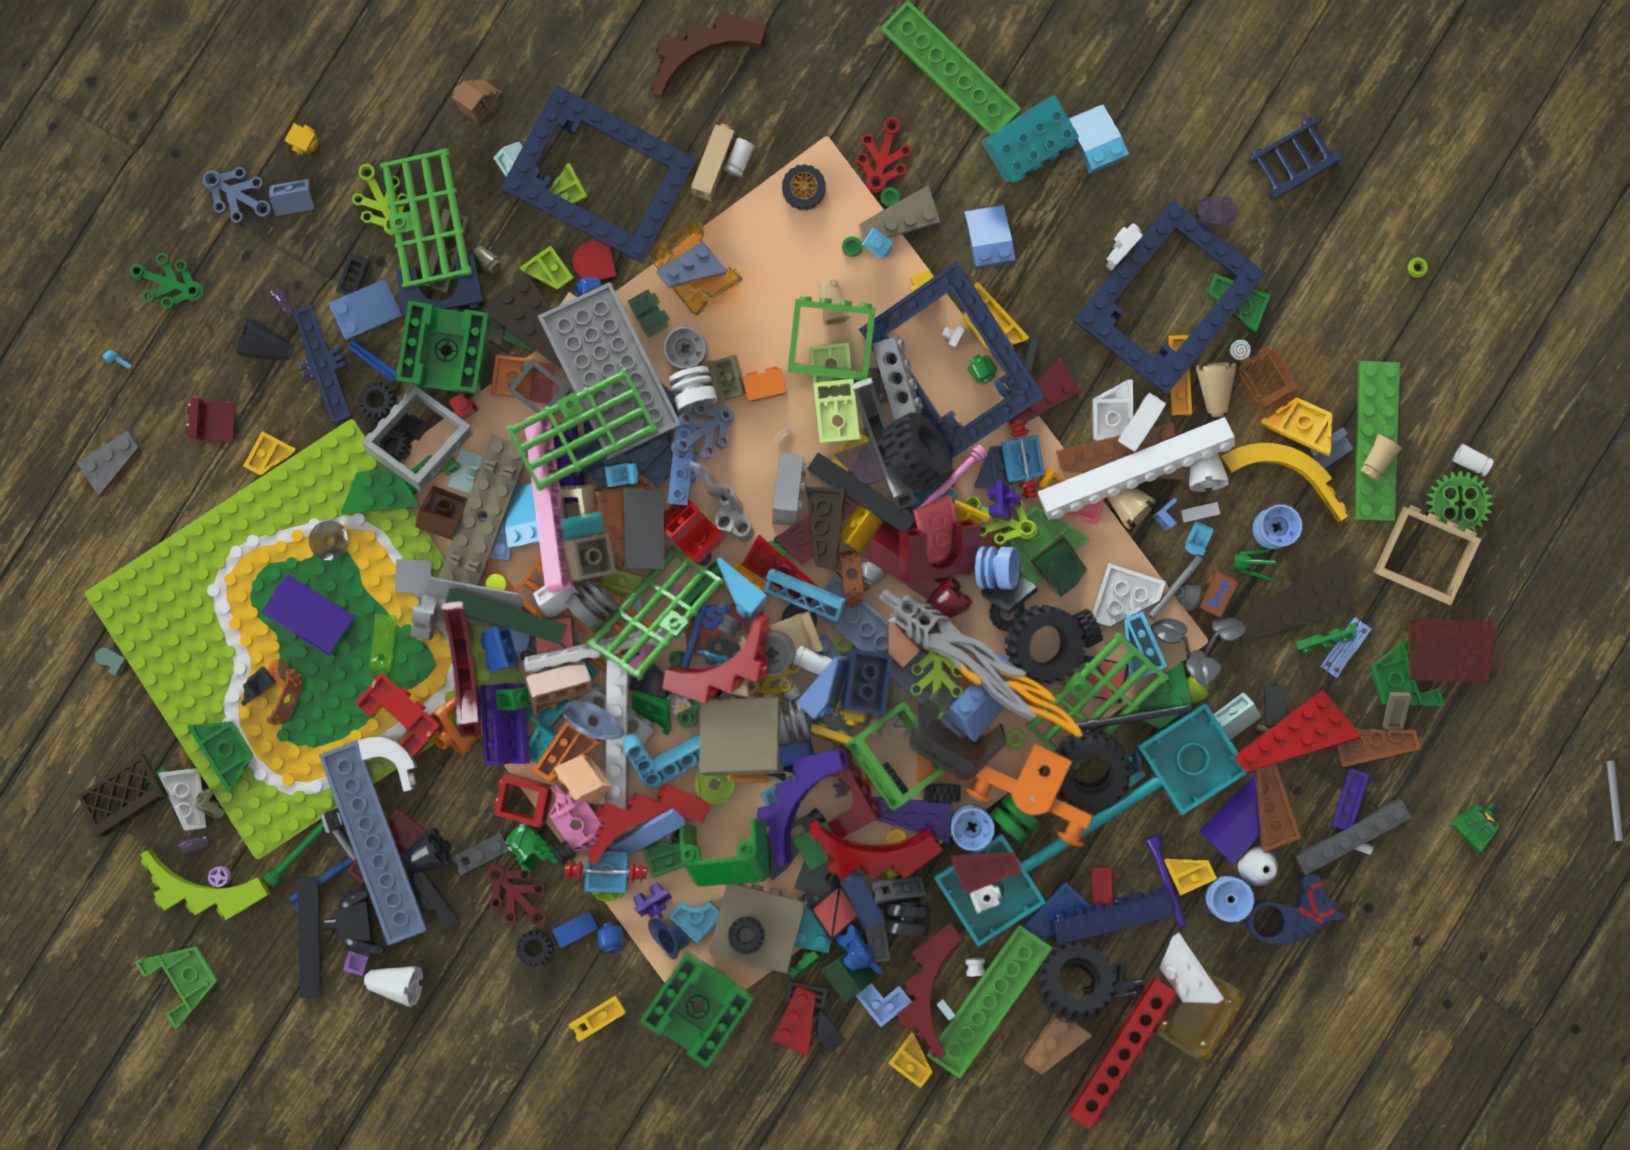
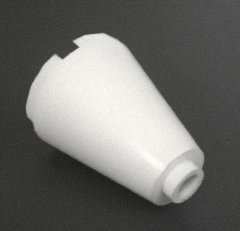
M1218 453L1208 459L1198 460L1190 466L1189 487L1191 491L1206 492L1205 488L1211 487L1213 491L1224 488L1229 484V478Z
M1260 846L1248 848L1241 855L1237 866L1241 878L1249 885L1256 887L1265 886L1272 882L1278 872V862L1275 855L1270 850L1263 852Z
M416 966L374 969L365 975L364 984L372 992L405 1006L412 1007V1005L417 1004L422 992V986H419V979L423 980V972L420 967Z

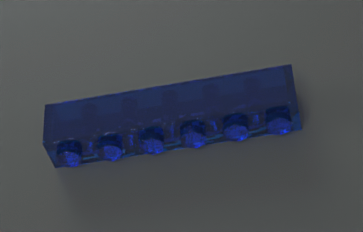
M1162 887L1151 889V892L1147 894L1138 892L1132 894L1131 898H1115L1112 900V903L1105 904V902L1093 904L1092 908L1079 907L1075 908L1072 913H1056L1054 917L1049 918L1054 941L1061 945L1175 916L1170 892Z

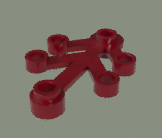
M499 864L490 866L486 876L488 881L492 883L491 907L499 909L503 905V900L500 898V887L502 886L506 890V914L504 919L507 923H513L517 919V914L515 913L516 900L530 914V921L533 925H543L547 920L545 911L536 909L521 893L541 895L545 892V885L541 882L535 885H512L507 880L508 878H520L526 881L531 878V872H528V878H523V870H505ZM494 871L500 872L499 878L494 877ZM537 885L542 886V892L536 891ZM494 899H498L500 901L499 906H494ZM509 913L514 915L512 921L507 919ZM536 914L542 915L541 921L536 920Z

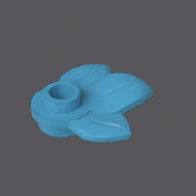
M699 650L695 653V655L705 657L707 659L706 663L715 665V667L731 660L730 657L718 656L706 650Z

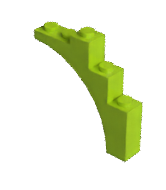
M153 849L140 854L145 869H149L152 874L151 879L154 885L160 887V890L154 893L156 897L154 900L157 906L163 908V910L170 909L181 901L186 900L185 904L189 912L197 915L217 904L218 914L228 920L272 894L262 876L234 887L215 888L201 886L187 881L172 872L161 862Z

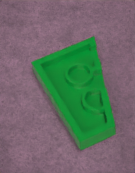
M1214 274L1207 294L1215 301H1218L1234 281ZM1253 289L1233 315L1256 333L1270 295Z
M1355 623L1348 625L1349 629L1344 631L1339 628L1331 630V632L1327 633L1328 636L1325 637L1323 634L1297 641L1298 652H1303V654L1314 652V648L1320 646L1326 649L1333 647L1335 642L1342 641V643L1354 641L1353 637H1357Z

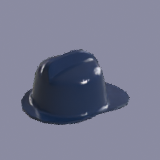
M651 918L649 920L648 928L652 938L672 960L677 959L679 952L689 945V940L682 929L677 925L666 926L658 918Z

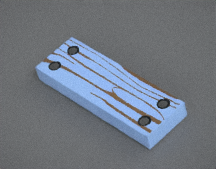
M1355 617L1350 624L1355 623L1357 637H1353L1354 641L1348 643L1336 642L1320 665L1321 668L1338 678L1371 631L1370 627Z

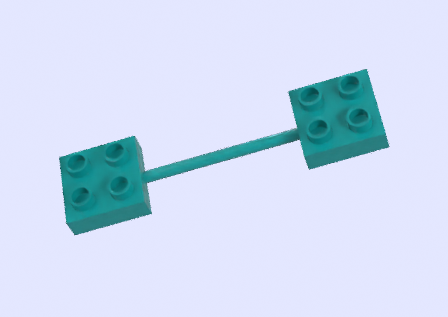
M1206 703L1200 704L1193 709V712L1186 713L1135 746L1155 777L1094 815L1081 838L1160 787H1162L1177 812L1183 815L1246 774L1234 759V756L1238 754L1237 750ZM1000 833L992 838L990 843L984 848L976 851L973 850L967 855L1013 852V850ZM1059 838L1020 863L1018 860L1022 872L992 883L993 887H998L1002 897L998 899L1000 904L979 913L975 910L970 894L964 893L953 864L933 877L979 947L1046 903L1027 873L1069 847L1070 844ZM989 894L983 896L985 902H988L991 898Z

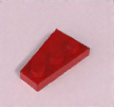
M798 985L772 1037V1040L807 1057L809 1055L816 993Z

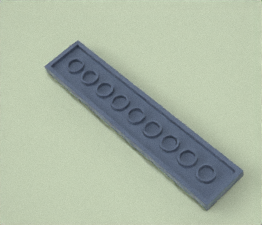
M835 575L823 590L843 598L842 580ZM813 599L809 605L815 607L820 605L818 600ZM863 600L860 605L854 607L844 604L838 622L821 616L857 649L888 654V626L890 622L866 601ZM828 604L825 605L827 612L835 616L837 608ZM921 650L903 669L893 660L891 663L890 677L910 695H912L910 687L923 679L934 667V661H932L923 668L921 675L915 676L912 674L911 667L927 656ZM919 666L913 668L915 673L921 672ZM945 672L957 686H960L962 688L964 693L966 689L963 686H961L955 679H953L947 672ZM933 680L922 689L920 695H912L926 709L932 704ZM941 681L940 704L944 708V713L938 720L960 738L964 732L944 715L959 698L952 697L950 690ZM918 686L913 687L912 690L914 693L917 694L920 692V688ZM954 688L953 694L958 696L960 694V690L958 688ZM933 707L932 713L934 715H937L939 713V709L937 707Z
M358 741L320 754L321 763L388 945L426 931L427 927L366 761L362 760Z

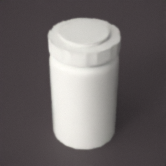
M737 138L727 159V165L723 169L735 177H742V172L745 170L755 146L744 139Z
M1464 444L1459 447L1453 458L1455 463L1482 477L1488 474L1493 464L1491 458Z
M800 646L794 656L793 664H798L799 667L820 675L832 659Z

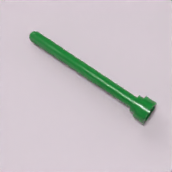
M323 821L276 870L268 871L263 876L270 886L275 888L281 882V875L325 830Z

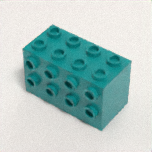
M1056 96L1046 98L983 139L981 143L1004 181H1012L1013 183L1025 178L1027 171H1035L1043 166L1042 162L1044 160H1052L1060 155L1059 150H1067L1076 144L1075 140L1080 136Z

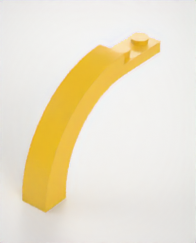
M1257 443L1236 448L1220 457L1228 474L1255 463H1275L1289 467L1300 473L1311 483L1337 522L1348 517L1346 507L1342 502L1337 501L1334 489L1326 484L1332 479L1331 476L1317 461L1297 449L1281 444Z

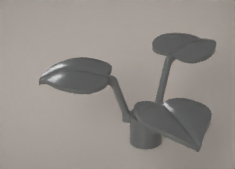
M1223 616L1216 618L1212 623V629L1216 633L1213 635L1204 653L1200 650L1190 653L1188 640L1184 635L1187 633L1188 628L1179 620L1162 619L1152 624L1151 629L1161 641L1168 644H1176L1183 639L1187 653L1186 658H1189L1186 662V668L1192 677L1206 688L1219 675L1221 669L1216 660L1207 657L1216 638L1220 636L1224 641H1235L1244 635L1246 625L1231 617Z

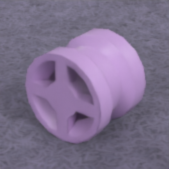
M224 866L213 868L208 874V881L214 887L225 886L232 878L230 870Z

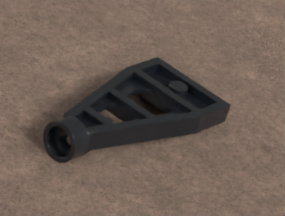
M815 807L809 814L795 820L792 829L802 825L806 831L810 830L811 816L819 823L824 822L826 819ZM767 834L769 878L773 881L791 863L777 866L773 859L772 842ZM791 837L790 851L793 861L799 850Z

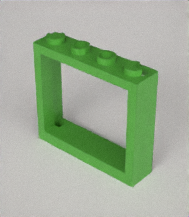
M800 296V299H795L787 372L854 380L867 379L876 307H872V304L860 302V306L852 305V301L840 300V303H832V299L820 298V301H814L811 296ZM801 307L869 314L863 370L795 363Z
M905 701L892 708L845 744L892 810L903 805L951 767L946 756L940 752L935 741L930 738L923 724L918 721L911 707ZM896 714L936 769L904 795H902L863 740Z

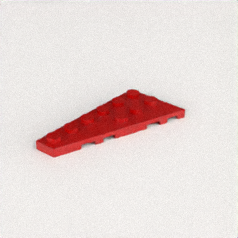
M1321 690L1235 755L1234 759L1247 774L1279 762L1282 763L1295 757L1298 758L1350 740L1359 739L1361 734L1324 690Z

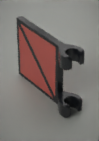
M573 616L545 618L566 625L560 645L534 637L535 650L522 651L521 660H525L527 656L575 646Z
M1088 655L1080 656L1079 662L1090 663L1095 657ZM1104 659L1096 669L1102 675H1105L1117 661ZM1129 664L1110 681L1117 688L1126 681ZM1092 672L1086 677L1093 685L1100 680ZM1106 685L1094 698L1107 700L1114 691ZM1120 698V699L1117 701V703H1121V702H1122V698Z
M828 873L824 879L832 889L817 902L811 894L807 893L801 896V900L809 908L829 940L832 941L859 916L848 895L840 885L838 877Z

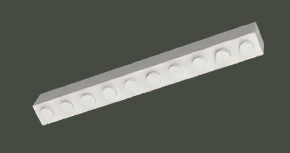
M1224 417L1038 492L1039 500L1048 520L1058 519L1068 512L1078 511L1083 506L1096 504L1103 498L1116 496L1123 490L1133 489L1143 482L1153 481L1158 476L1171 474L1178 468L1191 466L1198 460L1208 459L1221 451H1228L1235 446V438Z

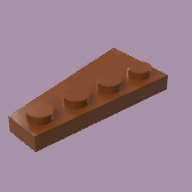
M1356 729L1361 734L1359 739L1350 740L1336 746L1341 768L1421 750L1416 730Z
M1273 764L1256 770L1262 851L1265 852L1301 839V835L1277 765Z

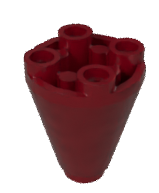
M944 578L924 604L933 606L934 610H938L943 614L942 616L952 618L967 612L973 602L967 594L964 595L959 589L961 585L955 578ZM919 621L921 625L927 626L924 621Z

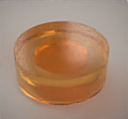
M275 659L269 665V673L273 678L283 679L286 677V670L290 668V665L284 659Z

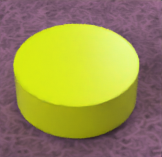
M492 574L487 578L486 587L499 590L506 589L507 582L502 575Z

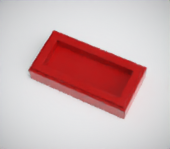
M1091 867L1092 908H1101V905L1107 908L1113 907L1112 867Z

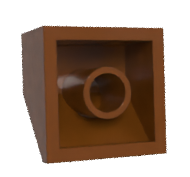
M432 486L418 510L415 527L453 540L468 498Z

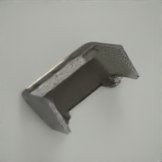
M940 686L920 707L909 736V744L912 750L959 779L970 780L1007 744L1003 725L999 722L987 736L982 733L975 742L968 736L964 739L959 738L955 733L935 721L948 706L944 687Z

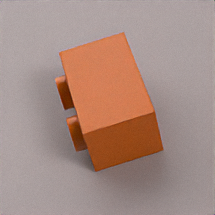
M770 367L765 369L766 372L758 374L757 371L747 373L746 377H743L748 403L787 394L782 369Z

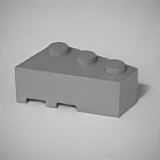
M780 453L772 524L787 526L796 524L797 512L802 510V500H799V495L804 493L805 482H801L802 475L806 476L807 464L803 463L804 456Z

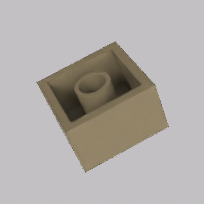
M609 533L562 541L570 581L616 573Z

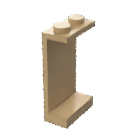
M810 611L770 625V630H779L786 633L792 639L795 646V654L800 646H803L804 649L808 648L815 651V653L823 650V645ZM750 633L741 636L742 641H739L740 648L744 646ZM772 647L769 653H773L775 656L778 651H775Z

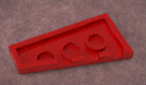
M760 534L757 536L742 564L743 567L765 580H768L766 579L768 571L776 569L818 587ZM772 581V584L783 589L782 585ZM788 589L789 594L795 598L802 597L801 593ZM806 597L808 603L810 604L813 598Z

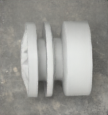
M708 367L687 368L668 378L669 384L672 385L671 391L673 393H680L674 398L679 413L692 412L693 406L697 403H703L705 407H709L718 401L714 387L706 386L712 381L711 377L708 376L710 374Z

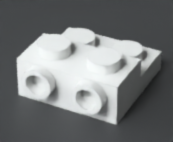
M1134 223L1127 229L1123 227L1114 238L1116 243L1113 247L1115 249L1107 258L1109 262L1106 265L1111 272L1143 236L1140 233L1141 229Z

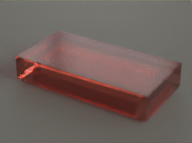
M537 362L554 375L555 364ZM534 368L530 401L549 404L552 396L553 381Z

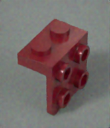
M191 398V402L187 405V413L190 414L189 422L186 423L188 438L193 440L232 442L234 439L236 404L233 402L205 401L200 398Z

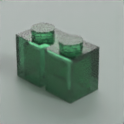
M647 289L628 300L631 309L648 338L669 327L667 321L670 319L665 310L660 311L657 306L660 301L655 292L651 294Z

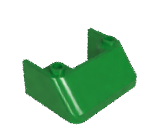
M750 818L751 839L742 840L738 844L737 857L701 860V851L697 847L696 827L682 826L680 828L681 859L694 884L700 887L765 881L769 876L767 820Z

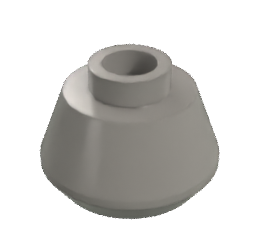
M867 561L861 563L863 583L872 586L873 583L877 584L885 577V571L880 567Z

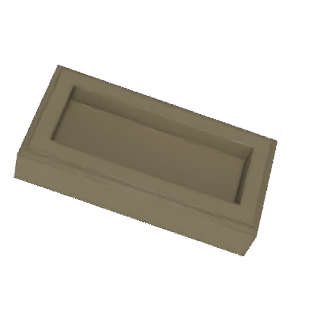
M1390 692L1382 723L1383 729H1404L1411 700L1410 693Z

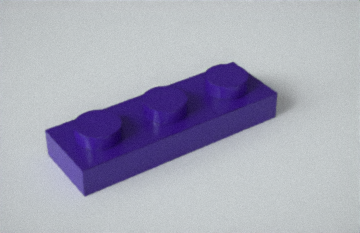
M1348 768L1331 822L1332 826L1345 830L1354 825L1369 774Z

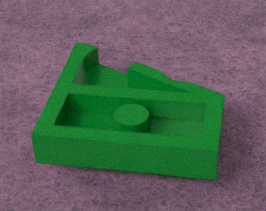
M634 690L631 694L632 709L648 721L656 722L664 728L663 733L668 735L672 731L670 701Z
M653 842L643 848L652 878L685 867L681 859L679 844Z

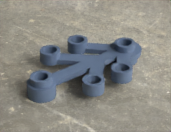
M237 167L233 171L222 174L215 170L206 172L202 179L203 185L211 190L214 200L213 208L217 213L223 214L227 210L226 204L221 200L219 190L221 189L227 194L231 210L230 218L234 223L239 224L244 220L236 199L254 208L256 214L262 218H266L271 214L272 207L268 202L263 200L258 202L241 192L252 188L256 190L262 189L264 182L260 177H253L249 181L228 185L224 181L234 178L238 180L245 179L247 176L246 170L242 167ZM242 170L243 175L238 177L237 172ZM211 178H216L214 184L210 183ZM256 180H260L259 186H254ZM222 204L223 209L218 211L217 206ZM263 207H267L266 213H261ZM236 214H240L239 220H234Z
M697 403L692 408L694 415H705L714 419L708 422L692 418L688 413H682L678 417L681 426L689 425L700 429L685 439L679 438L671 445V450L675 455L682 456L688 452L689 446L705 435L701 455L705 459H710L715 454V450L712 447L714 428L719 425L718 438L715 444L719 449H723L729 445V439L726 437L727 426L733 422L734 415L725 406L714 410L706 408L703 403ZM682 417H685L687 422H684ZM720 439L724 441V445L720 443ZM706 449L710 451V455L706 453Z

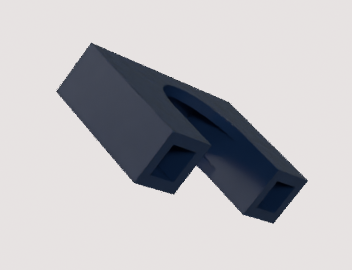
M474 254L467 256L469 266L472 268V274L458 277L456 291L451 297L443 301H433L426 298L421 286L403 289L401 268L395 269L404 317L406 318L408 301L433 304L435 308L461 311L462 308H469V310L479 309L480 305L485 302L477 259ZM459 257L454 258L456 271L462 270ZM416 266L409 267L411 281L419 280V272Z
M855 871L847 875L843 882V887L865 930L884 921L883 914L878 904H876L862 873L857 874Z

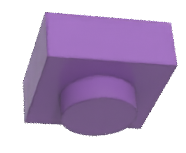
M349 951L343 970L363 976L369 956Z

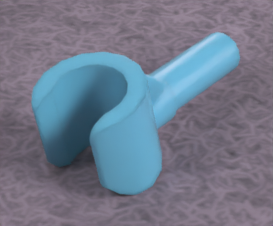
M109 350L103 355L104 359L110 364L116 360L128 369L132 367L131 364L122 360L114 351Z

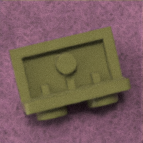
M737 355L707 362L710 372L709 376L712 379L718 400H728L746 394Z

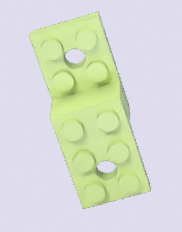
M849 342L809 347L811 365L825 366V363L832 359L837 363L836 368L852 369ZM812 375L820 444L860 440L856 398L852 387L854 379ZM833 417H842L844 420L843 425L840 427L834 426L832 424Z

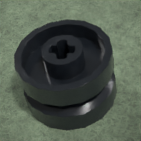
M887 902L886 913L898 918L885 920V931L902 935L928 936L929 924L917 919H928L931 907L914 902Z

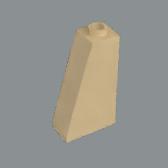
M715 124L691 186L693 196L712 202L735 136L732 127L726 124H721L720 126Z

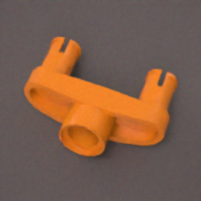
M450 697L445 704L436 708L431 714L432 719L441 726L433 736V741L442 750H446L450 746L457 753L466 755L471 750V746L482 735L460 736L459 731L449 719V716L457 709L455 704L456 698Z

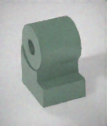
M100 648L95 654L96 662L100 665L111 667L108 672L114 676H121L128 663L123 654L111 648Z

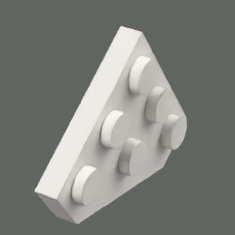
M1108 563L1092 611L1097 619V623L1109 627L1160 601L1166 582Z

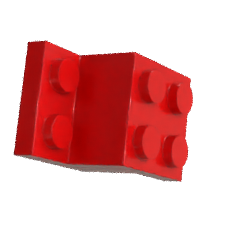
M689 499L688 505L672 504L664 512V532L697 565L726 538Z

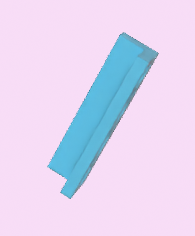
M776 569L768 571L766 577L768 580L763 590L764 592L838 622L846 599ZM772 581L782 585L783 589L780 591L770 589ZM788 589L801 593L802 597L797 599L791 598ZM806 597L818 600L820 605L810 606ZM828 604L837 608L835 616L827 612L825 605Z

